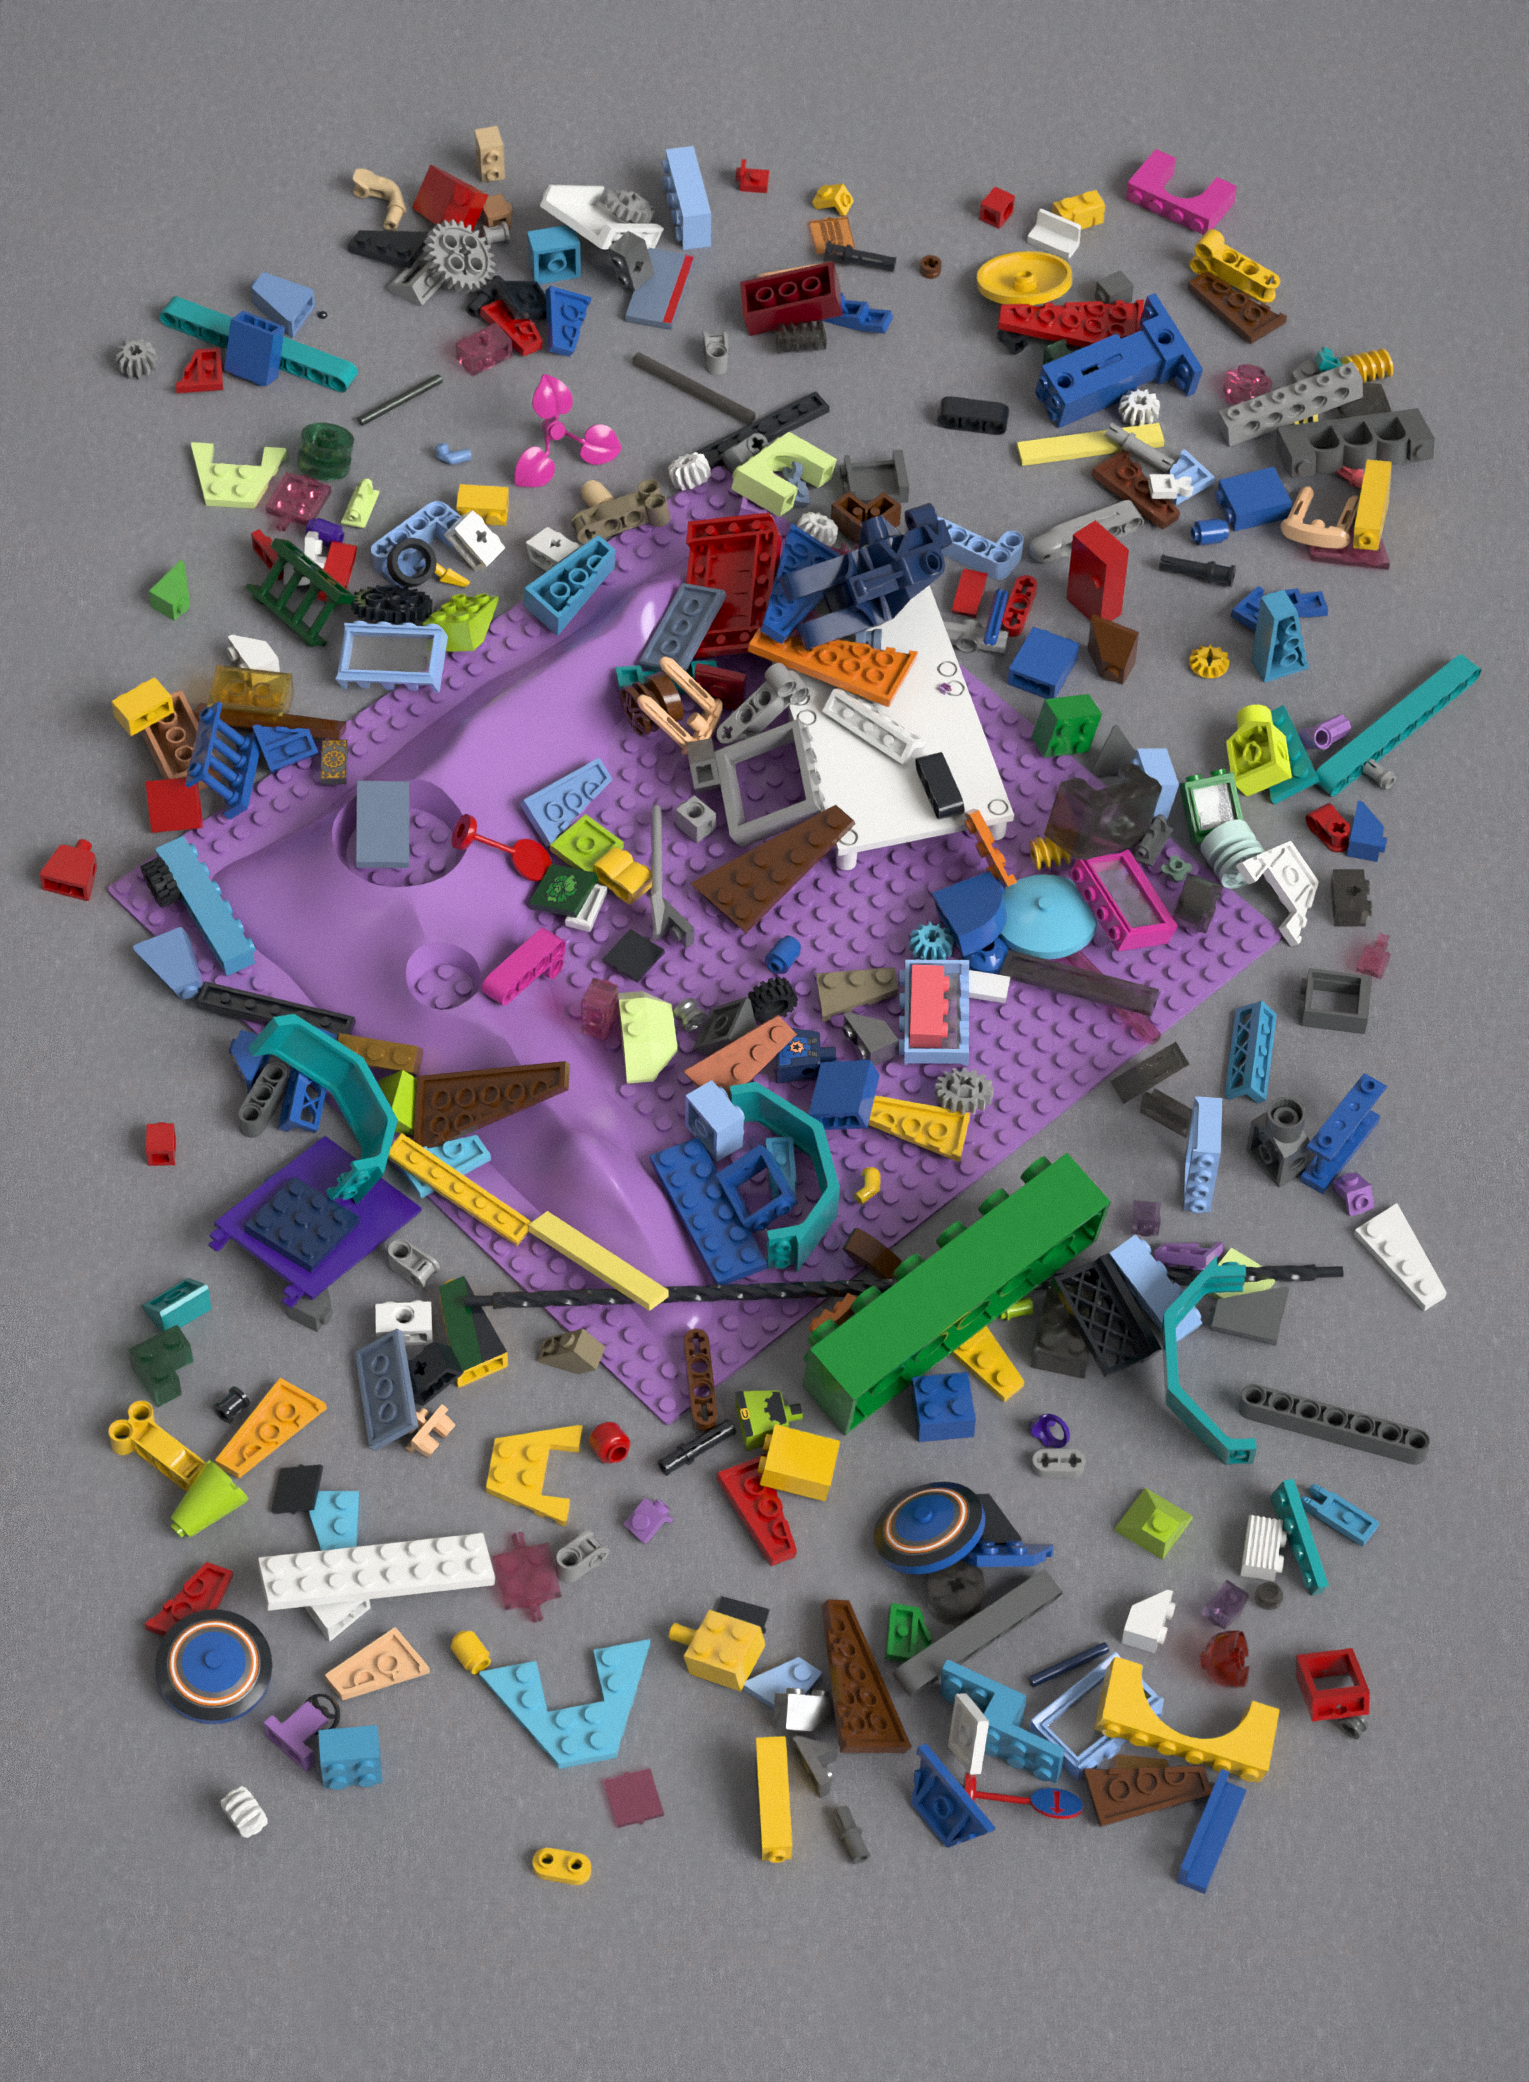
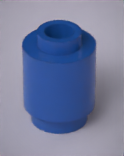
M1219 518L1195 521L1194 526L1190 530L1191 539L1198 546L1222 543L1223 540H1227L1229 537L1228 524L1225 520H1220Z
M788 935L780 938L765 957L768 969L773 973L785 974L800 956V942Z

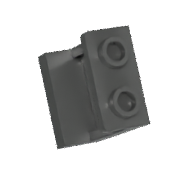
M893 450L892 460L851 463L850 456L844 455V464L840 465V477L845 479L846 482L843 483V495L849 491L867 505L882 492H885L898 503H908L909 483L903 450Z

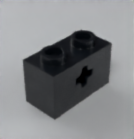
M434 1341L425 1346L423 1351L415 1358L408 1361L414 1403L426 1405L464 1374L451 1346Z

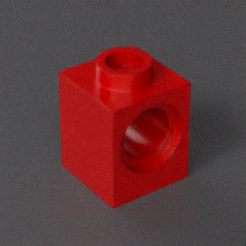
M995 186L980 203L979 220L1000 229L1014 212L1015 195Z
M158 1122L156 1124H147L146 1156L148 1166L175 1165L176 1133L174 1123Z

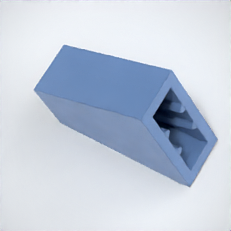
M262 272L258 279L252 282L250 292L252 293L253 304L272 322L284 326V333L293 338L315 307L314 289Z
M182 927L133 945L134 951L142 961L181 1000L194 998L201 992L204 985L190 937Z

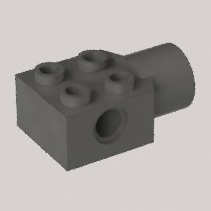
M1279 1097L1273 1100L1267 1112L1251 1121L1246 1149L1279 1188L1303 1174L1309 1150L1306 1148L1310 1140L1303 1131L1306 1111L1298 1100L1291 1097Z

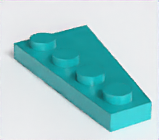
M1285 705L1272 710L1271 715L1273 725L1286 736L1292 778L1269 787L1271 800L1274 805L1320 781Z

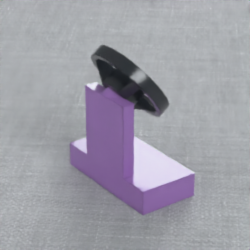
M312 1695L285 1722L281 1723L273 1715L263 1722L265 1736L306 1772L314 1765L313 1751L304 1743L314 1734L319 1735L318 1730L328 1722V1718L334 1719L329 1729L337 1727L340 1720L339 1705L330 1695ZM317 1697L328 1699L334 1707L335 1714L328 1713L327 1708L319 1704Z

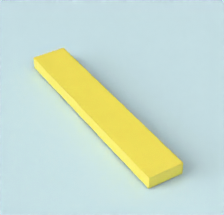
M1159 423L1121 428L1130 434L1133 432L1136 434V438L1152 448L1164 447L1165 441ZM1107 430L1017 442V451L1021 465L1026 466L1119 453L1123 450V446L1105 437L1104 434Z
M545 1212L529 1224V1232L648 1311L668 1298V1289L550 1212Z

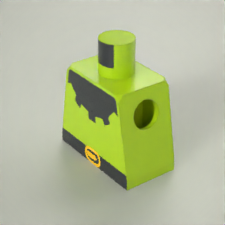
M778 1390L735 1392V1407L746 1451L762 1447L766 1434L772 1435L775 1424L789 1428L788 1422L803 1419L801 1404L784 1405L782 1393Z

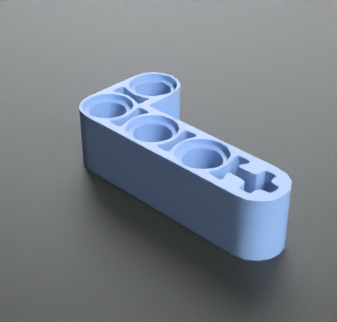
M441 501L429 503L372 545L371 558L374 571L382 574V570L387 567V557L392 547L404 539L417 538L429 544L438 538L447 546L454 547L444 534L461 516ZM408 548L403 550L398 559L402 558L406 561L416 549Z
M937 516L938 521L944 519V518H941V517H938V516ZM944 519L953 544L941 550L943 555L974 570L988 573L989 577L997 580L1007 578L1021 560L1024 543L1021 533L1017 531L1005 532L998 542L994 543Z

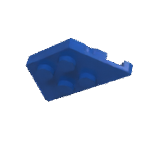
M981 1540L959 1562L968 1563L976 1567L1036 1566L1040 1562L1045 1561L1046 1557H1053V1544L1023 1545V1541L1008 1540L1006 1545H995L994 1541Z
M927 1744L919 1746L916 1750V1755L921 1757L920 1769L914 1771L915 1788L912 1791L911 1805L942 1843L949 1848L994 1831L996 1827Z

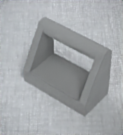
M418 257L411 268H405L388 285L387 289L392 294L414 305H423L442 285L439 283L441 277L439 275L433 277L434 268H427L431 262L425 260L424 257ZM418 268L421 269L409 283H404Z

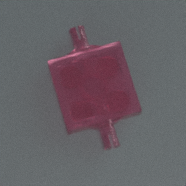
M311 466L305 476L286 472L265 506L266 513L281 518L276 525L279 531L285 532L290 522L307 526L312 518H317L331 494V486L316 480L320 473V469L317 466Z
M518 1532L520 1542H518L516 1533L512 1535L515 1549L511 1552L495 1555L493 1558L505 1610L519 1607L529 1608L531 1621L536 1623L535 1612H537L539 1622L543 1620L540 1605L548 1600L562 1596L549 1542L531 1547L526 1546L524 1533Z

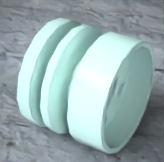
M1240 819L1228 821L1213 829L1201 843L1200 849L1209 865L1214 868L1213 870L1222 885L1231 889L1247 885L1236 865L1265 852L1246 821Z

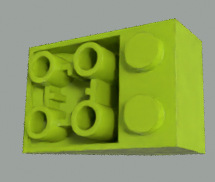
M487 593L466 597V594L453 595L447 603L441 605L438 611L431 614V617L423 623V626H426V624H436L443 628L448 636L446 652L474 651L484 642L499 597L489 596ZM426 639L428 652H432L433 639Z

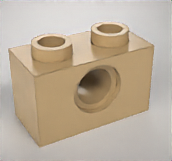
M492 126L475 129L476 165L482 183L505 179L504 145L498 127Z

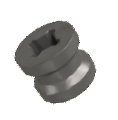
M694 998L683 1000L676 1006L673 1012L674 1017L683 1022L682 1026L688 1032L699 1028L707 1018L706 1012L698 1008Z

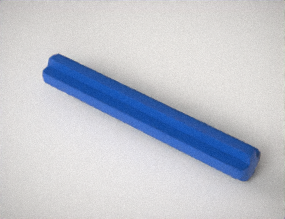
M997 589L995 591L983 639L985 645L990 644L994 646L997 643L1008 598L1006 590Z

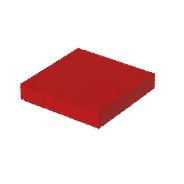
M187 777L145 781L151 833L203 828L198 782L188 788L185 785Z

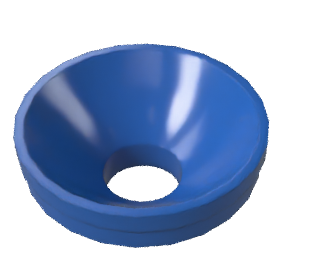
M997 937L990 943L994 947L991 951L980 949L966 956H963L961 953V959L969 960V970L997 975L1007 967L1009 962V950L1006 943L1000 937Z

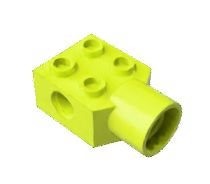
M1250 705L1240 709L1236 714L1237 731L1226 741L1230 772L1235 773L1236 787L1248 797L1290 779L1292 775L1286 736L1273 725L1270 709L1263 705Z

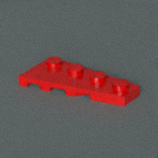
M759 1456L718 1472L716 1480L772 1567L794 1558L797 1549L788 1521L785 1520L782 1511L783 1505L781 1499L777 1496L776 1489L760 1485L762 1474L757 1473L761 1458Z

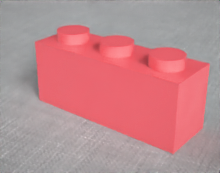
M912 965L909 1047L941 1048L942 1038H947L948 1022H943V1015H948V999H943V992L949 991V976H944V966Z

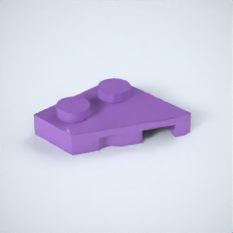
M1198 1242L1163 1243L1154 1251V1259L1156 1262L1159 1260L1167 1267L1187 1265L1192 1270H1203L1216 1255L1218 1258L1223 1253V1242H1214V1246L1208 1249L1199 1248Z

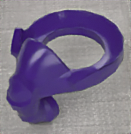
M1041 1414L1029 1423L1030 1433L1033 1437L1041 1439L1045 1447L1062 1448L1070 1440L1068 1426L1060 1417L1054 1414ZM1057 1422L1063 1429L1064 1438L1062 1440L1055 1438L1051 1434L1049 1426H1054Z

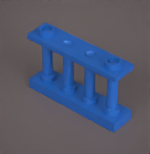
M218 701L210 707H205L199 715L200 720L190 765L187 769L185 785L190 788L199 781L205 783L225 799L223 815L231 820L248 809L261 747L255 732L248 736H241L219 718L222 703ZM217 730L236 744V752L216 737ZM213 748L232 762V770L212 755ZM209 766L228 780V788L207 773Z
M1363 1073L1307 1145L1306 1149L1317 1156L1301 1175L1300 1182L1321 1194L1325 1193L1332 1184V1181L1335 1180L1379 1123L1380 1115L1370 1109L1387 1089V1085Z

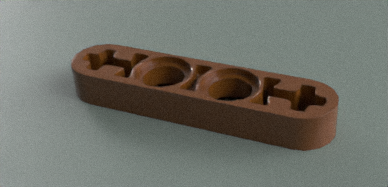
M695 1328L685 1334L683 1346L691 1420L696 1429L708 1431L716 1425L717 1404L708 1334L701 1329ZM693 1339H698L700 1343L699 1353L696 1354L695 1346L692 1342ZM695 1362H702L706 1365L707 1369L704 1372L698 1373L693 1371L691 1366ZM697 1387H705L710 1393L702 1398L696 1396L694 1390ZM701 1406H706V1415L709 1417L708 1421H703L701 1417Z

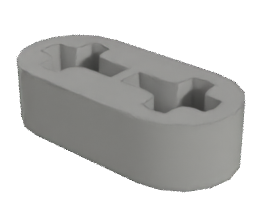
M1042 1449L1033 1455L1032 1470L1035 1475L1041 1478H1076L1083 1474L1086 1459L1082 1452L1075 1449ZM1041 1460H1047L1048 1467H1043ZM1069 1460H1075L1076 1467H1071Z

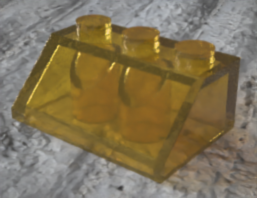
M217 665L207 707L219 701L222 703L221 709L284 716L290 712L294 695L292 674Z

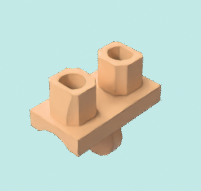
M442 1404L428 1421L425 1417L429 1412L425 1408H422L419 1413L416 1412L418 1428L416 1429L419 1432L405 1449L411 1454L416 1449L424 1456L429 1457L439 1445L437 1441L428 1435L429 1432L433 1429L442 1438H445L455 1426L452 1420L445 1415L448 1408Z

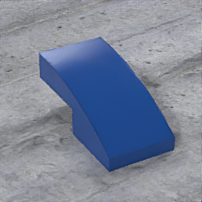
M1298 588L1285 590L1299 617H1321L1328 615V607L1322 591L1300 594Z

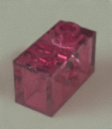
M497 323L484 327L480 331L456 342V359L472 377L512 357V340Z

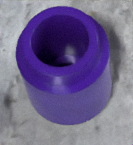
M312 518L307 525L306 534L308 531L318 532V540H322L323 546L330 548L332 541L343 542L344 532L341 525L322 518Z

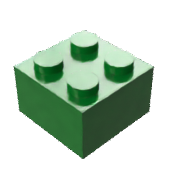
M1089 694L1045 699L1032 734V739L1044 758L1089 752L1102 713Z

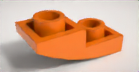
M847 1293L842 1302L838 1301L832 1312L824 1309L820 1317L816 1316L811 1322L809 1332L812 1333L818 1326L829 1319H833L838 1326H841L848 1320L850 1314L854 1313L850 1306L857 1297Z

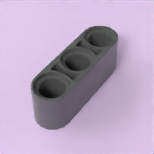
M271 1062L264 1067L239 1109L240 1129L246 1137L253 1138L263 1133L285 1096L288 1076L287 1069L282 1063Z

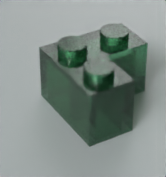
M178 1325L128 1349L131 1367L157 1408L182 1395L180 1380L175 1371L192 1363L193 1356L191 1344Z

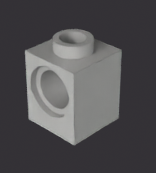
M694 795L677 807L676 826L698 843L716 829V813Z

